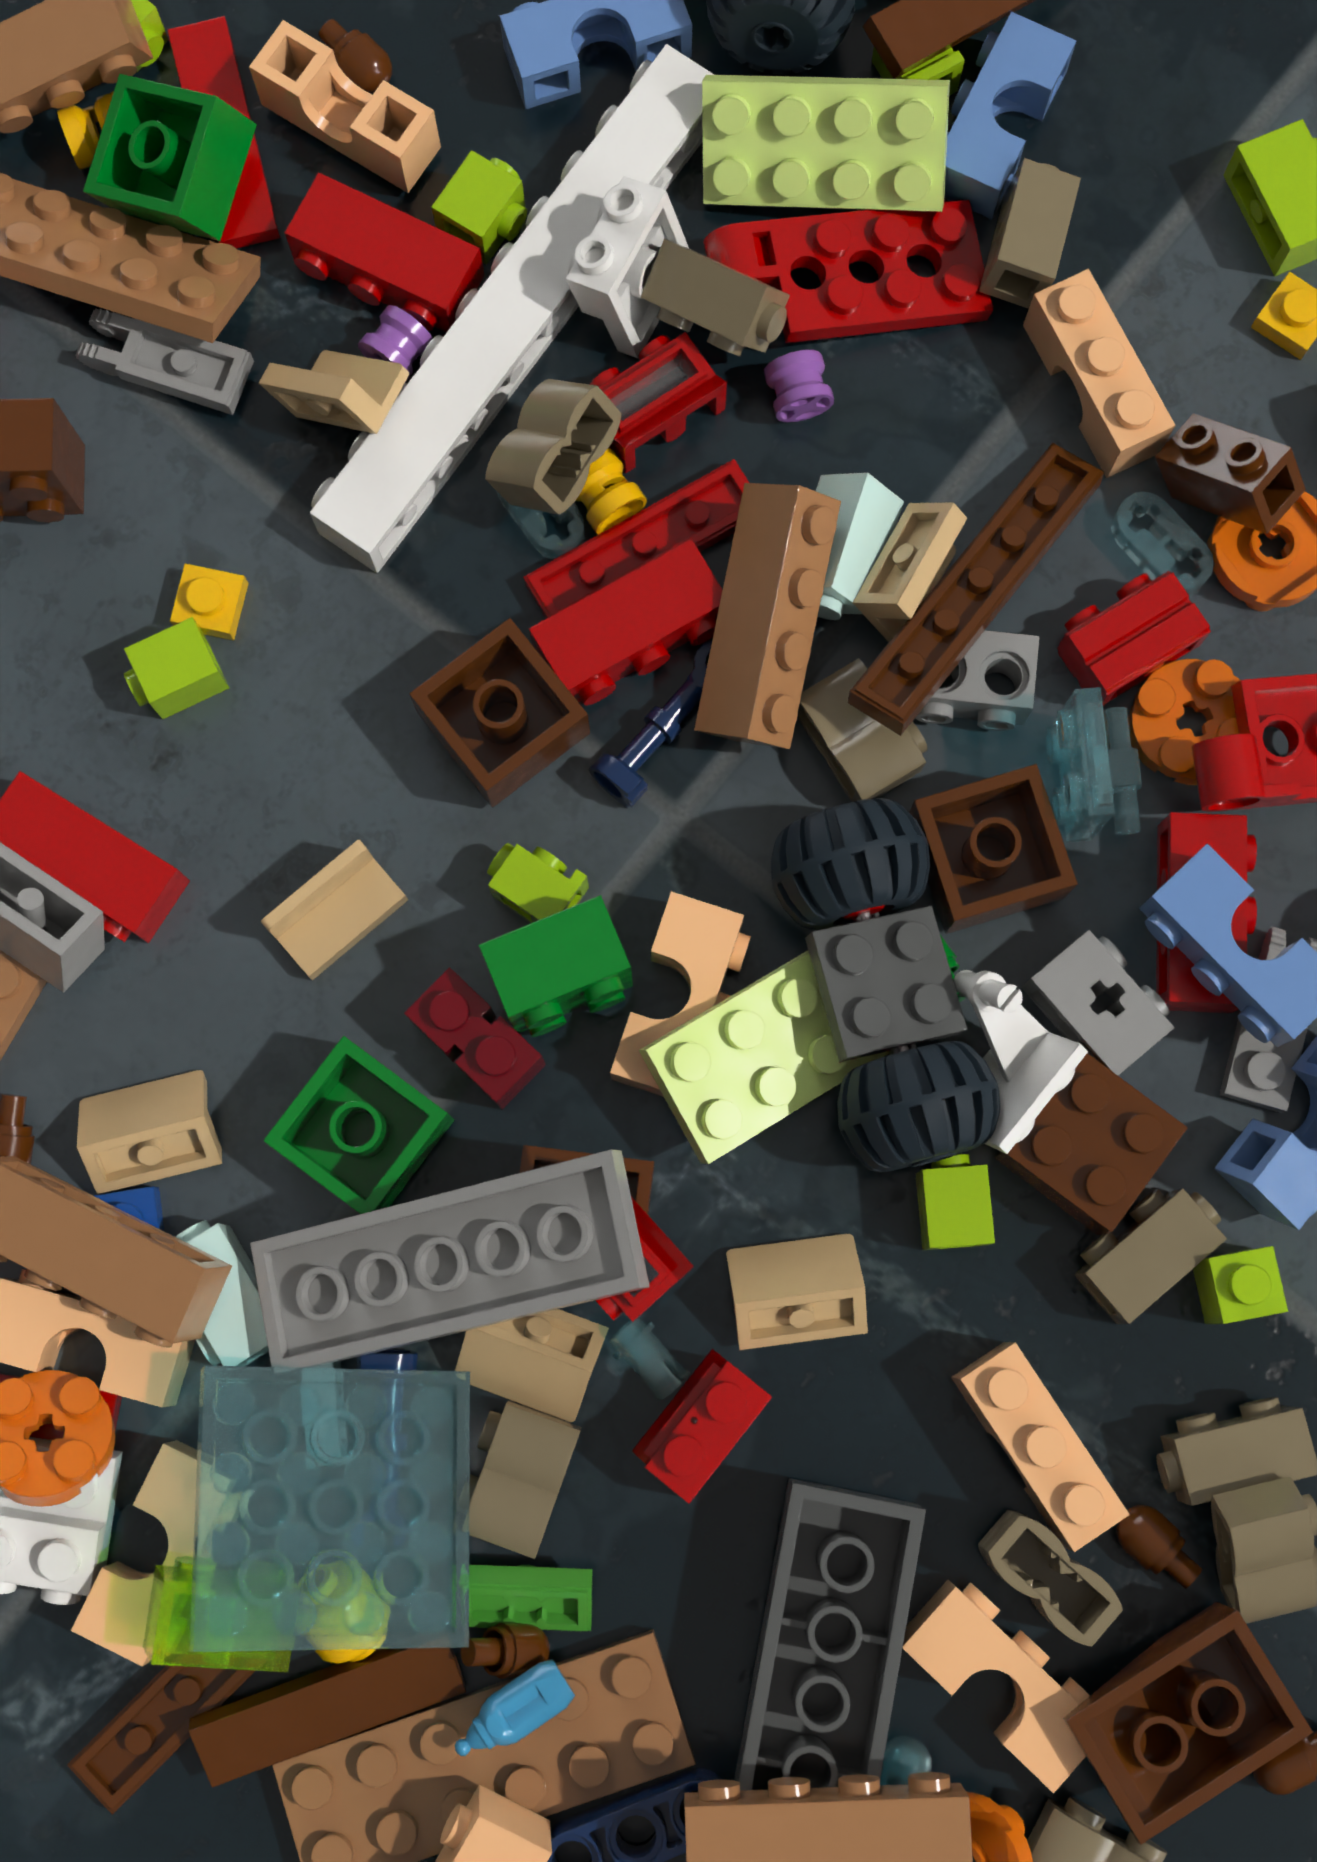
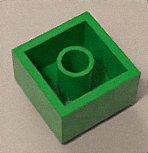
M119 74L83 192L110 208L120 210L126 215L158 225L172 226L179 231L221 241L257 124L217 96Z
M601 895L479 944L513 1028L518 1033L529 1030L531 1037L544 1035L562 1027L567 1023L564 1014L586 1005L590 1013L610 1008L625 1000L623 990L633 986L630 963Z
M343 1035L263 1141L359 1214H364L390 1207L455 1119Z

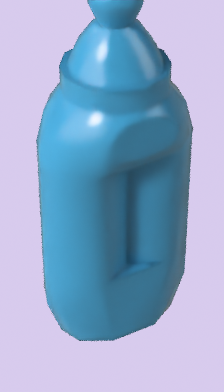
M551 1659L536 1664L489 1696L481 1706L479 1715L472 1720L466 1738L456 1741L454 1745L456 1753L460 1756H466L471 1748L492 1749L496 1745L508 1746L515 1744L565 1710L574 1699L575 1694L554 1660Z

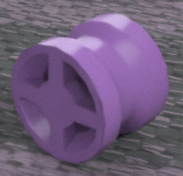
M388 305L379 316L381 325L375 332L366 333L359 341L358 348L364 357L400 363L409 372L408 380L413 374V362L418 356H422L426 346L433 337L413 316L396 306Z
M799 350L776 358L764 368L766 383L775 390L777 396L773 403L775 416L779 421L798 422L810 419L827 411L834 404L832 389L823 383L821 376L824 372L825 364L819 351Z

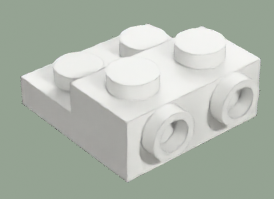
M623 176L620 183L613 186L606 193L604 202L598 212L597 224L590 236L578 243L575 254L569 264L566 281L581 311L604 321L617 350L638 358L640 351L647 344L659 322V319L656 317L660 307L640 297L664 239H667L684 247H689L667 191Z
M29 1437V1439L35 1441L38 1451L44 1452L49 1450L52 1440ZM114 1450L109 1465L99 1477L96 1473L89 1483L80 1488L81 1494L61 1504L44 1507L23 1505L5 1496L0 1489V1594L14 1592L17 1585L40 1588L41 1599L57 1605L75 1604L81 1601L82 1595L88 1596L101 1568L107 1565L122 1451Z

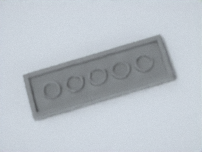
M612 1149L250 1243L273 1375L295 1372L650 1287L622 1151Z

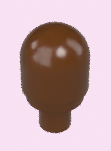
M335 19L328 20L321 27L318 37L329 48L333 49L338 66L353 83L368 93H374L383 80L389 83L392 76L390 57L367 33H361L358 29L347 32Z
M1 1094L0 1156H14L31 1164L35 1136L32 1135L33 1126L23 1124L27 1096Z
M1136 1505L1128 1508L1127 1511L1130 1515L1117 1523L1116 1526L1117 1539L1122 1549L1145 1570L1149 1569L1157 1575L1164 1569L1182 1587L1188 1588L1203 1569L1181 1550L1186 1543V1540L1180 1535L1181 1531L1153 1507Z
M498 1623L494 1627L488 1628L482 1638H467L461 1646V1659L465 1666H483L489 1675L500 1679L517 1678L536 1664L547 1661L550 1654L549 1641L544 1631L534 1625L524 1623Z
M1317 1731L1253 1771L1256 1782L1269 1793L1287 1795L1316 1781Z

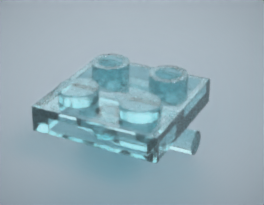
M1101 687L1075 689L1062 710L1057 712L1054 727H1048L1046 731V751L1049 764H1058L1060 787L1054 788L1052 795L1053 813L1057 825H1065L1066 843L1091 841L1112 816L1114 817L1115 834L1127 835L1138 833L1141 831L1136 790L1142 788L1138 749L1131 748L1127 708L1113 707L1103 710Z

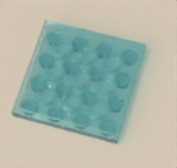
M204 1366L201 1368L189 1652L469 1647L470 1371Z

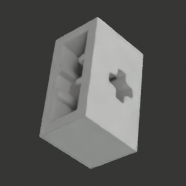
M1088 930L1029 979L1021 988L1065 1038L1080 1043L1088 1051L1089 1055L1116 1075H1120L1175 1027L1166 1018L1170 1012L1163 999L1149 986L1143 985L1139 987L1123 969L1127 966V961L1121 951L1108 938L1101 936L1097 939ZM1106 992L1110 995L1113 1002L1109 1004L1106 1011L1097 1015L1090 1005L1097 996Z

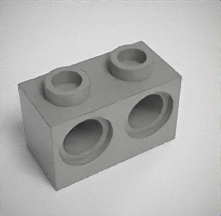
M985 630L950 673L954 684L946 688H938L915 718L918 721L930 724L951 723L953 717L978 720L977 725L979 727L994 731L1012 730L1015 728V724L1024 725L1033 710L1039 636ZM990 673H1002L1008 676L1014 684L1015 692L1008 695L994 693L988 688L985 676Z

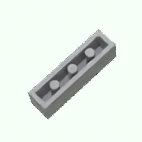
M0 842V950L64 993L105 950L103 911Z

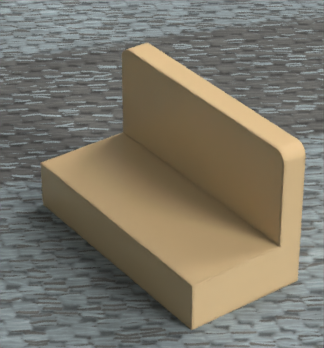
M324 350L320 353L311 370L269 363L259 384L295 417L377 434L407 380L409 372L400 363Z
M954 502L909 503L853 601V604L888 642L892 640L908 619L911 620L919 605L941 580L956 553L953 543L965 524L967 517Z
M357 840L261 920V923L313 981L406 903L408 898L377 863L361 840Z
M202 1070L87 1097L80 1101L77 1149L97 1195L222 1164V1146L207 1109V1080Z
M840 1234L734 1248L726 1252L739 1350L868 1333L865 1284L853 1235Z
M556 1309L468 1330L464 1337L454 1377L461 1382L562 1420L574 1422L609 1328Z

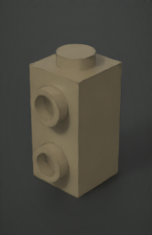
M1026 158L1023 159L1004 195L979 292L1029 309L1034 294L1053 284L1056 279L1081 180L1080 177L1060 171L1050 164L1038 163Z
M664 239L640 298L660 307L656 317L659 320L686 332L691 331L693 323L698 324L711 331L707 339L708 343L740 356L744 346L766 353L769 343L777 339L785 325L787 317L785 306L790 295L692 249Z
M1157 1188L1129 1211L1130 1216L1135 1220L1133 1224L1117 1237L1113 1233L1101 1235L1080 1254L1086 1261V1264L1074 1275L1116 1324H1130L1227 1239L1216 1226L1221 1222L1219 1214L1199 1193L1193 1192L1189 1195L1182 1188L1170 1191L1164 1196Z
M1269 1397L1239 1405L1242 1416L1217 1422L1215 1412L1176 1420L1179 1432L1160 1436L1164 1452L1156 1456L1158 1471L1167 1493L1175 1492L1177 1501L1194 1506L1210 1502L1212 1495L1289 1476H1291L1293 1481L1316 1476L1317 1458L1303 1408L1280 1406L1278 1397Z

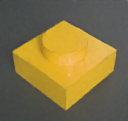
M1289 271L1258 314L1251 328L1301 360L1317 338V289Z
M185 563L170 618L171 624L174 626L193 617L205 635L234 641L249 584L245 576Z

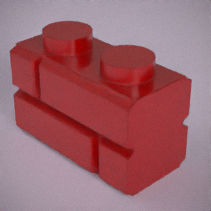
M1167 571L1154 580H1151L1147 573L1141 574L1116 592L1115 595L1120 600L1102 612H1100L1095 604L1091 605L1065 623L1064 627L1068 633L1064 635L1057 647L1058 654L1073 677L1078 679L1080 687L1092 705L1097 707V709L1146 680L1157 669L1180 659L1198 648L1210 634L1209 623L1195 603L1189 600L1188 593L1173 572Z

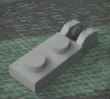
M93 310L89 325L105 336L125 342V345L120 353L95 344L82 342L75 356L83 365L111 376H119L120 379L221 412L234 414L254 363L250 352L216 340L210 343L114 312L111 313L107 310Z
M1276 927L1268 929L1261 947L1260 960L1274 959L1286 948V930ZM1309 937L1306 942L1317 952V939ZM1238 1019L1220 1089V1096L1279 1113L1286 1112L1296 1073L1291 1068L1301 1057L1308 1027L1294 1040L1276 1047L1271 1041L1263 1043L1256 1039L1244 1028Z

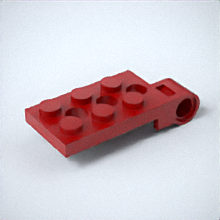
M970 200L944 202L942 212L870 209L733 223L715 229L705 237L703 242L707 257L790 295L785 306L787 317L783 327L786 343L987 321L993 312L991 296L979 292L985 269ZM914 255L927 258L933 264L936 274L931 277L916 275L908 267L907 258ZM857 261L870 264L876 270L879 280L874 283L858 281L850 273L849 264ZM800 267L808 268L818 275L821 286L812 290L803 289L795 284L790 272Z
M1317 673L1238 681L1231 686L1239 734L1210 738L1200 741L1191 747L1201 810L1219 812L1317 802ZM1265 727H1275L1284 733L1288 740V752L1285 757L1276 756L1267 750L1263 742Z

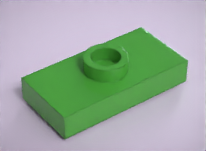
M459 1564L457 1580L459 1626L490 1628L498 1623H524L534 1625L541 1630L591 1631L593 1569L549 1568L533 1565L493 1566Z

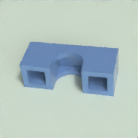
M548 0L541 3L527 2L519 5L512 12L500 15L504 51L525 109L581 92L579 59L577 56L584 47L594 42L609 41L620 45L629 54L635 72L644 61L650 60L653 62L666 44L686 57H692V22L683 0Z
M1012 11L1000 34L993 30L988 33L976 61V65L982 69L975 83L965 79L951 109V114L957 118L950 132H947L944 198L950 201L970 200L972 211L989 219L994 217L1017 171L1026 140L1002 129L994 117L1005 112L1015 111L1042 121L1067 73L1076 40Z
M1206 844L1139 909L1148 917L1145 920L1147 929L1161 944L1170 949L1177 946L1194 964L1191 971L1199 983L1216 996H1220L1223 993L1241 1011L1238 1019L1252 1036L1263 1043L1271 1041L1276 1047H1279L1294 1040L1317 1018V952L1301 938L1284 948L1271 960L1256 959L1244 953L1233 938L1231 922L1237 907L1254 889L1216 851Z
M1317 1036L1291 1068L1306 1084L1310 1095V1107L1303 1124L1292 1133L1252 1119L1214 1168L1260 1214L1297 1230H1300L1308 1218L1317 1211Z

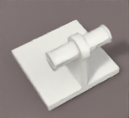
M962 970L953 979L956 992H959L958 995L960 997L968 998L971 1005H973L991 1048L983 1059L987 1062L999 1087L1000 1115L992 1137L985 1144L1008 1154L1016 1143L1022 1141L1030 1133L1034 1126L1035 1118L1054 1094L1069 1084L1074 1076L1075 1068L1088 1051L1078 1042L1048 1032L1021 1005L1023 998L1021 990H1017V986L1013 984H1006L1002 976L991 971L973 973L970 970Z

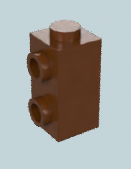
M1195 413L1168 439L1164 447L1155 456L1173 499L1265 534L1269 533L1306 490L1290 446Z

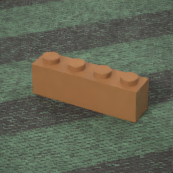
M45 0L0 22V132L13 133L25 129L33 122V116L49 108L59 109L77 104L85 97V91L103 82L117 83L119 74L133 76L137 72V66L153 59L132 1Z
M744 483L694 731L738 742L790 749L823 595L831 548L836 532L841 505L840 500L801 485Z
M0 1156V1262H7L9 1259L27 1268L24 1274L25 1278L39 1286L52 1290H61L64 1287L81 1296L79 1305L95 1315L109 1319H115L118 1315L137 1325L134 1333L151 1344L170 1348L173 1343L201 1339L232 1265L17 1157Z
M913 1773L908 1775V1785H880V1777L863 1774L847 1775L838 1778V1787L810 1788V1780L807 1778L781 1777L769 1780L768 1790L740 1791V1782L735 1780H708L698 1783V1792L684 1793L687 1862H973L969 1795L961 1783H950V1775L946 1773Z

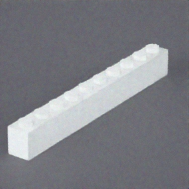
M668 44L664 46L653 62L646 60L640 65L631 81L629 94L619 107L611 105L605 111L597 125L596 137L584 152L578 150L570 157L562 171L561 183L549 198L543 196L535 203L527 217V228L514 244L511 242L506 243L499 250L491 266L492 274L479 290L473 288L464 296L456 311V321L444 337L437 335L426 346L420 359L421 367L408 384L404 383L378 433L373 434L363 431L353 442L348 453L349 462L336 479L329 477L320 485L311 503L313 509L310 511V515L321 536L378 574L579 307L566 281L568 268L578 243L590 236L596 226L598 212L604 202L606 193L613 186L618 185L623 176L667 190L703 142L702 80L705 75H714L713 73Z

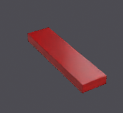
M225 16L167 29L181 88L217 96L251 120ZM255 132L221 241H219V243L229 244L236 249L280 238Z
M733 459L523 577L524 583L545 619L691 538L698 550L702 552L734 534L744 483H749L736 460Z

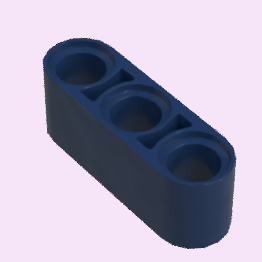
M700 1767L688 1769L567 1817L555 1824L551 1829L552 1854L547 1862H558L555 1857V1850L559 1845L567 1841H577L585 1845L592 1856L590 1862H664L686 1853L685 1814L680 1808L681 1802L684 1799V1793L698 1790V1783L722 1779L709 1769ZM634 1815L645 1817L655 1828L654 1836L644 1845L634 1846L622 1840L617 1829L624 1819Z

